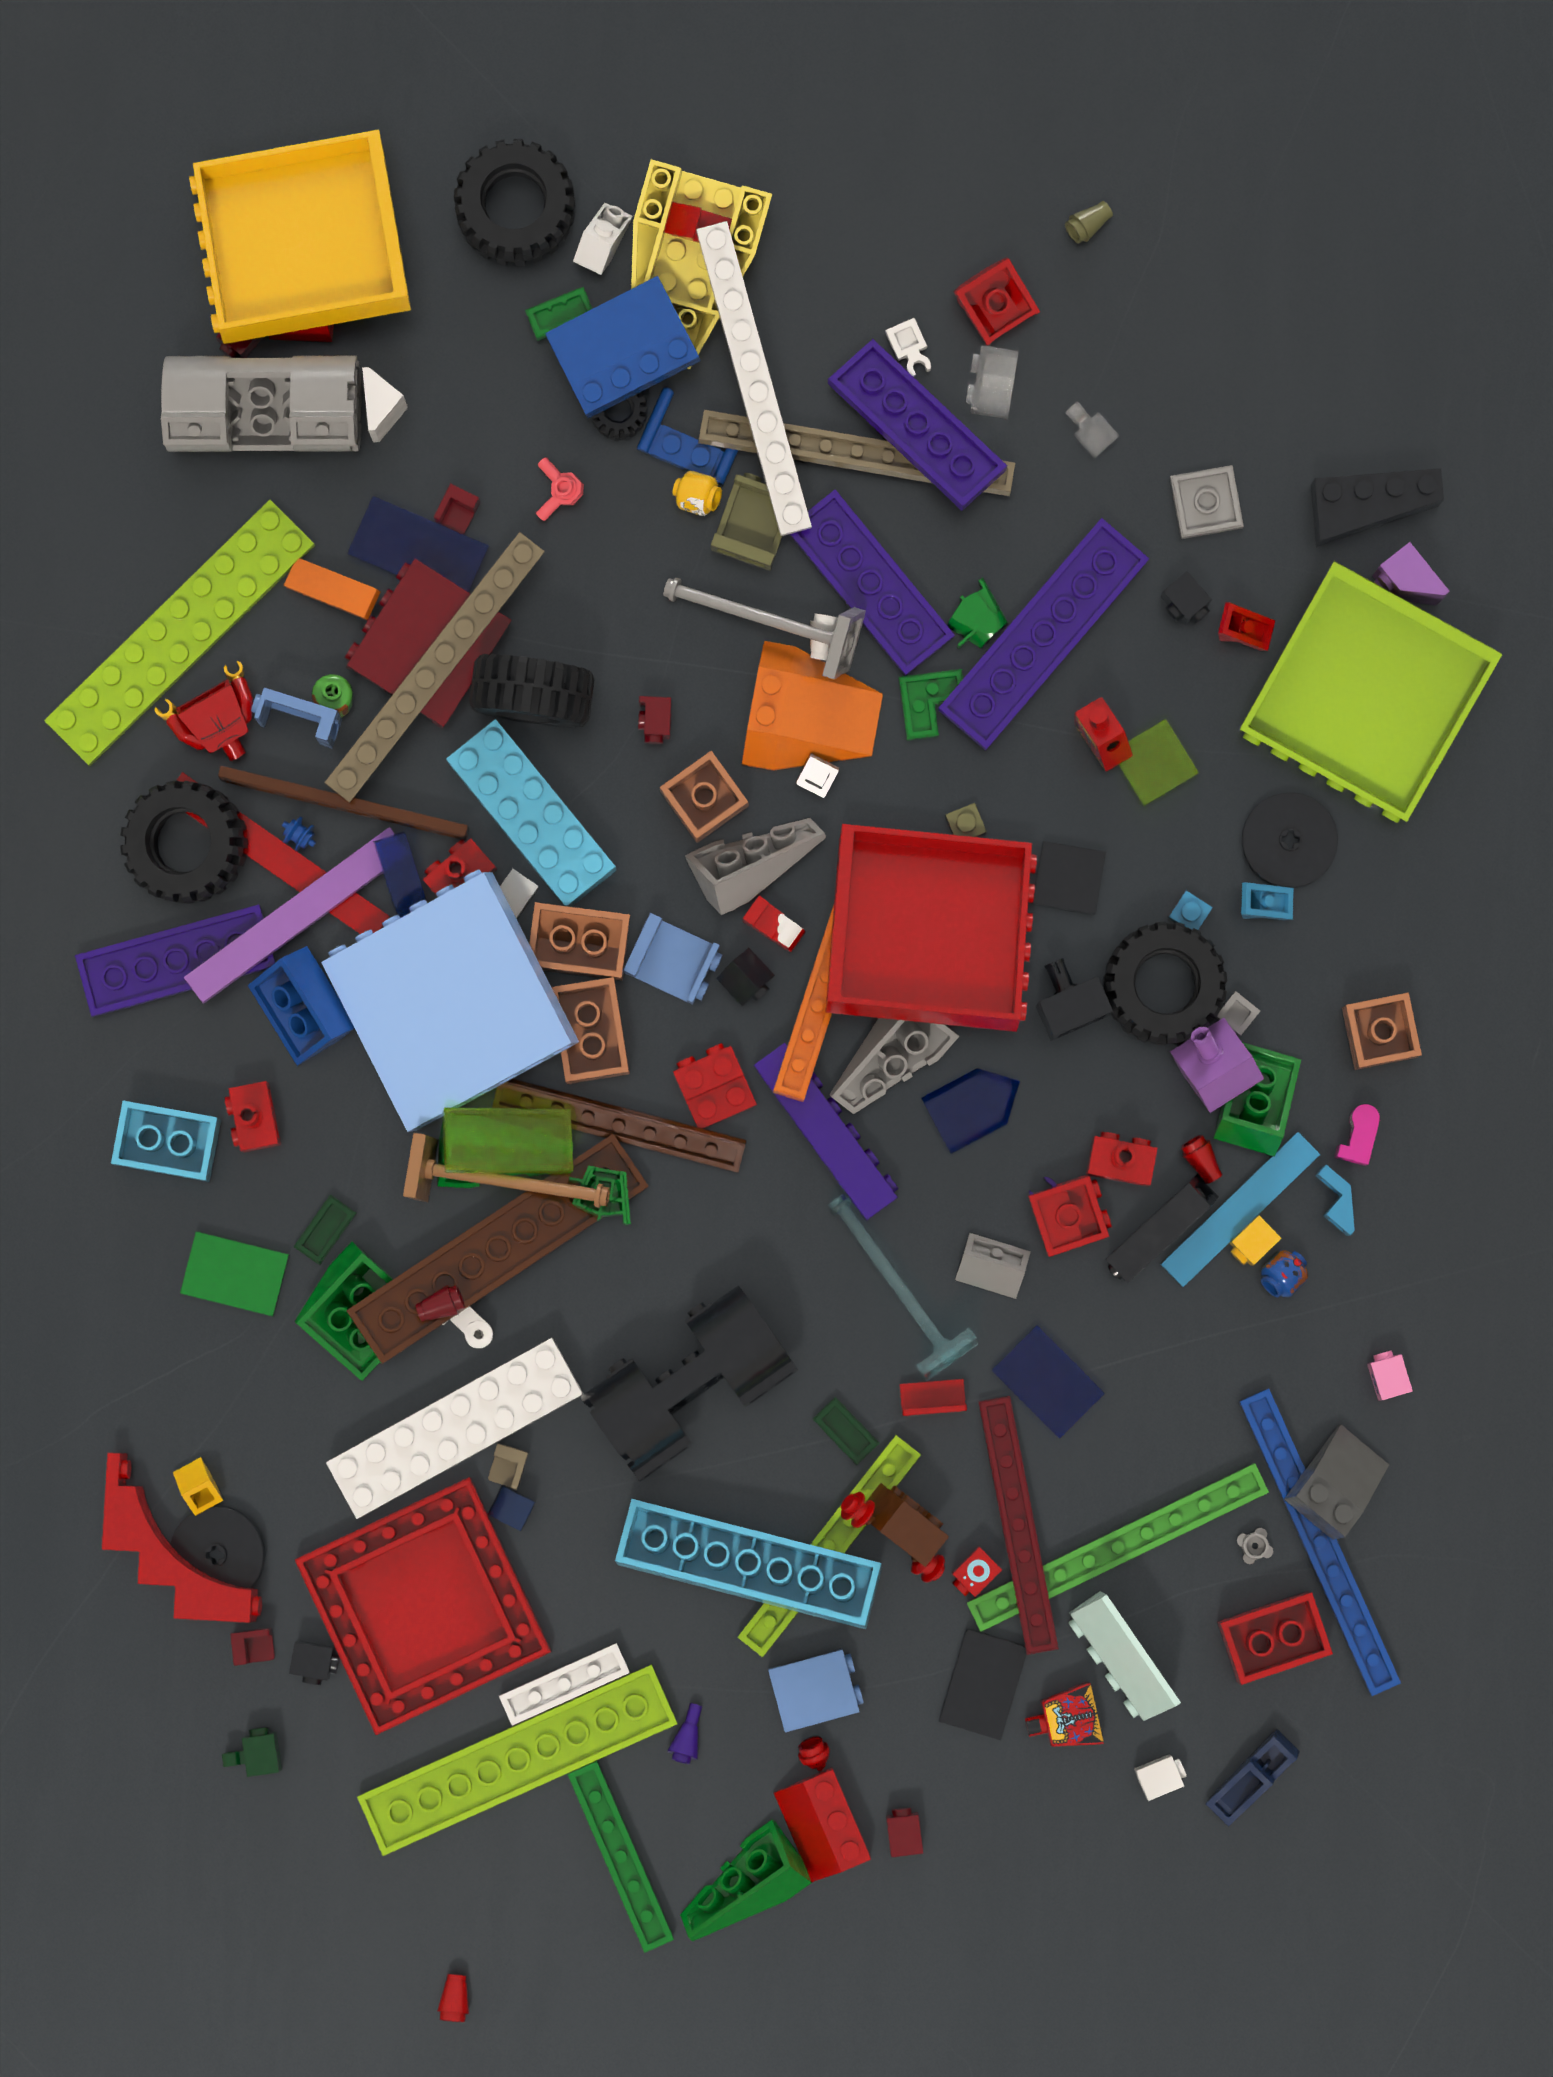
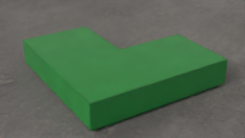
M962 669L898 678L907 741L939 736L935 705H941L963 680Z

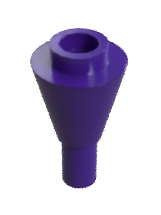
M690 1703L685 1723L682 1724L667 1750L668 1753L673 1754L672 1760L689 1765L691 1759L698 1760L697 1725L702 1706Z

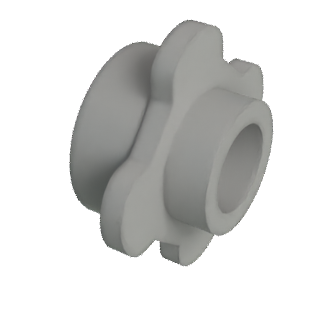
M1257 1528L1253 1533L1248 1535L1242 1533L1237 1537V1544L1242 1547L1244 1553L1243 1561L1245 1563L1253 1564L1256 1559L1262 1557L1270 1558L1272 1556L1273 1548L1269 1546L1266 1539L1267 1531L1265 1529ZM1253 1543L1258 1544L1257 1549L1252 1548Z

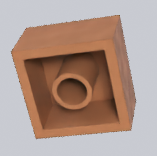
M712 750L660 787L661 794L697 843L749 807V802Z
M1409 992L1348 1004L1342 1007L1355 1070L1413 1059L1422 1055Z

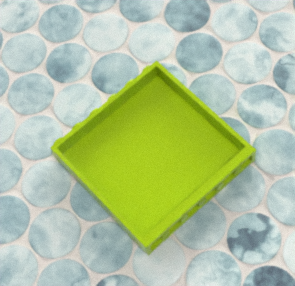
M1333 561L1242 723L1240 730L1245 732L1243 738L1257 746L1261 742L1271 746L1272 750L1270 753L1286 762L1289 757L1300 763L1298 768L1313 777L1317 773L1328 778L1326 784L1340 792H1343L1345 788L1356 794L1354 799L1369 808L1372 804L1384 809L1382 815L1396 823L1400 819L1407 822L1499 662L1502 653L1338 562Z

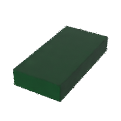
M330 1195L296 1242L294 1248L318 1265H321L357 1213Z
M836 1397L813 1418L817 1425L856 1465L880 1444Z

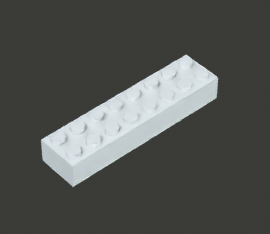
M550 1338L329 1460L326 1464L356 1519H359L575 1400L584 1393L553 1338Z

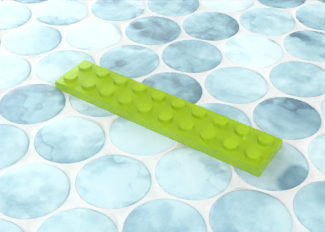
M269 500L44 721L91 766L291 570L293 564L299 558L302 559L311 551L315 544Z
M651 1664L357 1796L382 1856L677 1725L678 1722Z

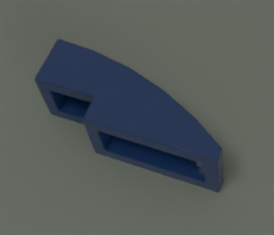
M1276 1729L1206 1802V1805L1229 1827L1297 1760L1300 1751Z

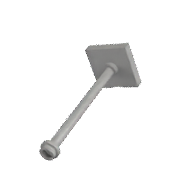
M669 578L666 582L663 595L668 597L670 601L675 602L677 597L828 644L829 653L822 676L836 679L841 674L850 671L866 610L853 607L839 614L835 630L829 632L681 585L682 580L679 578Z

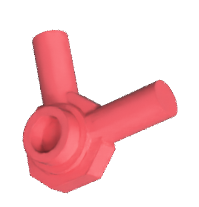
M547 457L538 463V467L552 481V496L536 512L537 516L544 522L560 505H574L583 496L584 484L574 473H561Z

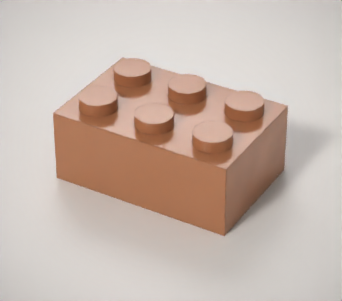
M614 977L552 987L579 1040V1043L561 1052L565 1082L572 1084L630 1074Z

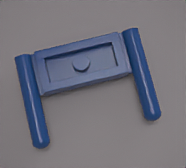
M664 387L636 449L685 471H696L716 478L718 485L723 486L738 450L726 448L723 452L714 446L699 444L698 439L661 425L674 395L671 388Z

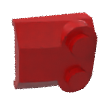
M1004 258L990 265L953 291L957 297L958 304L965 310L986 346L1024 320L1040 313L1039 308L1009 258Z

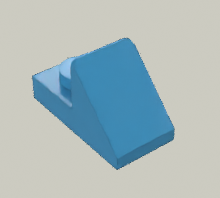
M1248 882L1242 883V918L1293 920L1294 888Z

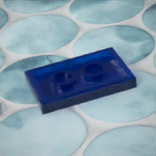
M1037 1325L991 1370L1059 1439L1105 1394Z

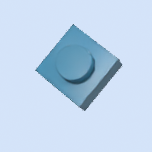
M1186 890L1168 918L1173 922L1185 924L1187 928L1199 930L1213 907Z

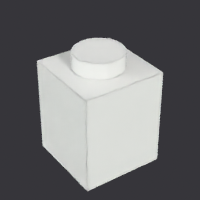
M1170 1754L1134 1768L1148 1801L1184 1787L1182 1778L1187 1777L1180 1759L1173 1760Z

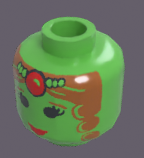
M325 675L317 680L313 686L312 702L337 710L341 718L349 713L353 706L352 687L340 675Z

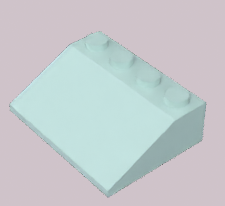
M1099 1591L1069 1612L1072 1620L1068 1624L1078 1638L1083 1635L1086 1637L1091 1645L1086 1650L1097 1665L1103 1662L1109 1671L1105 1678L1116 1692L1121 1688L1127 1697L1123 1704L1133 1718L1139 1715L1145 1721L1181 1703L1107 1594Z

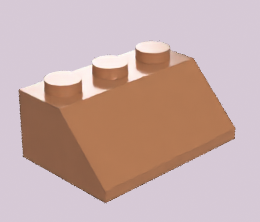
M535 902L529 944L543 971L603 979L614 977L615 980L623 981L630 915Z

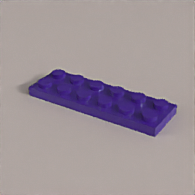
M874 339L828 378V385L961 511L1006 471L1007 465Z
M833 490L808 510L812 526L810 529L789 534L850 609L856 607L866 610L863 620L864 627L905 676L955 637L954 633L836 490Z
M258 904L75 955L91 1017L192 990L184 977L263 920L261 906ZM271 954L244 975L271 967L276 963L274 954Z

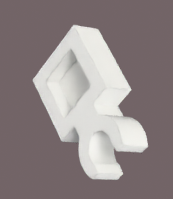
M915 318L885 330L897 360L900 361L907 358V371L914 378L916 373L913 366L916 363L923 364L927 372L931 371L929 359L920 353V351L927 349V345Z

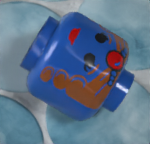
M1286 1250L1276 1252L1261 1269V1284L1274 1297H1291L1308 1279L1305 1258L1296 1251L1292 1253Z

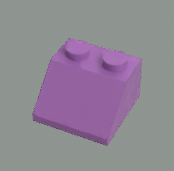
M1410 542L1383 562L1372 575L1375 578L1374 583L1411 603L1438 605L1450 592Z

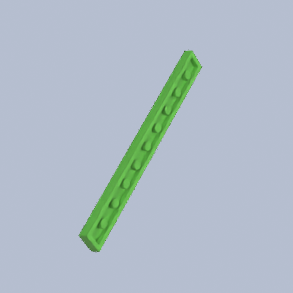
M1253 1463L1044 1564L1043 1570L1049 1599L1269 1493L1256 1464ZM1013 1580L966 1602L980 1632L1019 1614Z

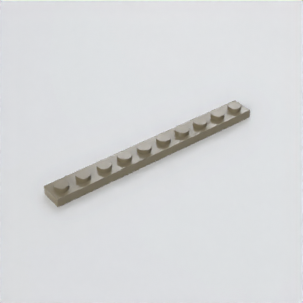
M704 410L699 444L757 453L748 417ZM783 423L793 460L932 483L888 441ZM1003 461L1007 465L1006 471L983 492L1010 496L1015 463Z
M518 533L324 784L349 803L352 801L545 552L522 533Z

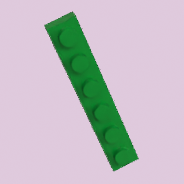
M596 1760L568 1773L567 1775L644 1953L673 1941V1934L598 1761Z

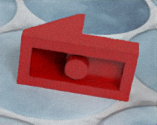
M672 202L664 233L699 243L696 229L726 221L730 229L732 218L704 211L700 207Z
M1225 602L1218 632L1219 640L1239 642L1259 651H1268L1275 620L1235 604Z

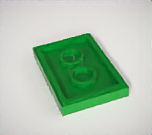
M196 1232L180 1294L274 1317L290 1255Z

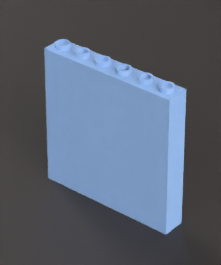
M476 870L463 878L465 883L456 888L453 885H449L436 892L438 898L429 903L426 900H422L409 907L411 913L402 918L399 915H395L382 922L384 928L375 933L372 930H368L355 937L357 943L348 948L344 944L328 952L330 957L321 962L407 1132L423 1128L443 1117L444 1114L458 1109L579 1043L493 872L482 873L481 870Z

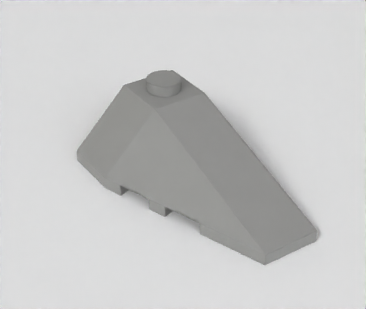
M811 818L775 826L768 834L753 837L751 832L743 834V840L724 844V840L715 841L685 855L706 900L720 915H723L750 902L822 842L826 836L825 832Z
M878 1018L829 1095L852 1114H855L885 1095L886 1090L901 1080L905 1082L913 1077L912 1073L926 1064L930 1066L937 1062L959 1038V1035L948 1025Z

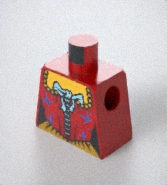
M1102 697L1075 712L1074 724L1105 772L1133 756L1123 727ZM1111 743L1117 744L1113 749L1107 750Z
M1089 1681L1040 1700L1043 1714L1025 1718L1029 1737L1048 1733L1050 1745L1054 1747L1104 1744L1092 1687Z

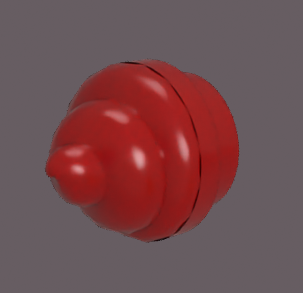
M811 1737L801 1742L798 1746L800 1762L811 1769L822 1771L829 1759L830 1748L828 1744L823 1742L821 1737Z

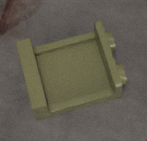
M744 473L741 476L736 474L717 533L714 534L711 543V550L771 571L783 536H780L767 486L761 483L762 478L756 475Z

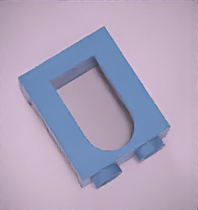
M263 688L262 695L256 694L251 712L255 713L254 718L261 727L265 728L271 708L319 723L315 738L320 745L333 749L342 722V718L337 710L267 688Z

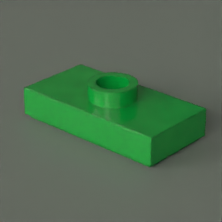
M581 287L526 309L525 312L535 337L539 341L547 337L546 332L591 310L592 306L584 287Z

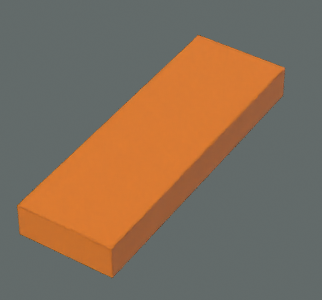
M300 558L293 564L284 583L287 589L367 621L381 593L374 587Z

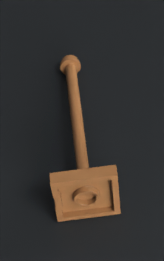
M413 1133L403 1193L404 1197L428 1202L432 1179L436 1176L594 1201V1206L597 1208L601 1206L607 1207L610 1187H604V1184L598 1183L595 1189L437 1164L435 1159L439 1139L425 1134Z

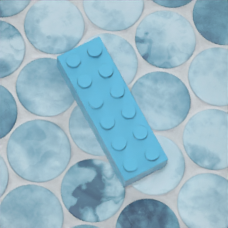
M496 719L446 758L451 768L564 906L572 907L617 871L616 866Z

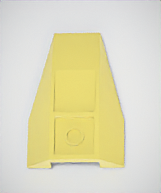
M651 159L633 220L631 289L658 276L699 355L720 316L700 244L664 233L672 202L700 207L704 211L732 218L729 230L743 277L756 255L773 194L743 185L742 187H737L682 171L680 167Z

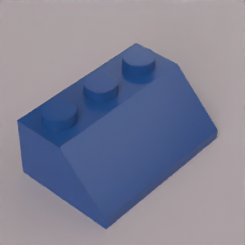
M308 946L282 957L248 984L249 989L297 1066L340 1041L355 1029L340 998Z

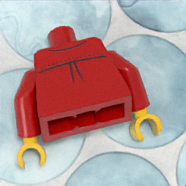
M236 661L239 667L237 673H229L225 665L224 672L227 680L176 708L170 700L165 699L169 704V711L165 714H162L155 707L156 714L163 720H167V725L179 741L197 750L206 749L209 753L222 748L229 761H233L246 753L238 738L249 732L247 724L252 720L253 713L251 712L253 696L246 679L243 678L244 669L239 661Z

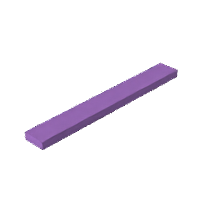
M387 828L184 977L185 981L203 1004L407 856L409 854L407 849L391 828Z

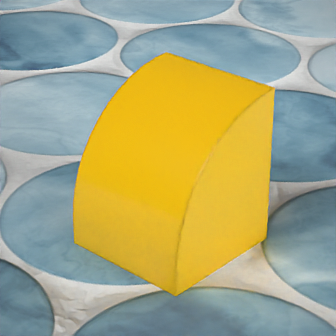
M201 1457L173 1472L181 1496L195 1516L223 1501L221 1493Z

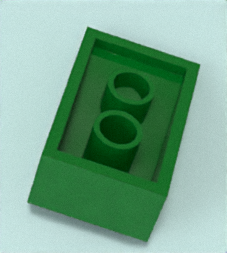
M1242 1042L1254 1058L1264 1079L1221 1106L1213 1139L1275 1157L1284 1137L1302 1059Z

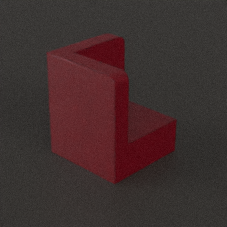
M450 483L434 515V520L445 528L460 535H465L481 503L480 499Z
M272 1628L239 1631L230 1634L234 1666L275 1659Z

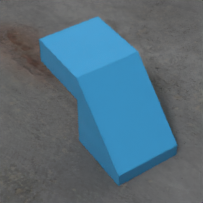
M1324 1165L1315 1176L1339 1197L1323 1216L1346 1236H1350L1355 1231L1351 1185L1328 1165Z

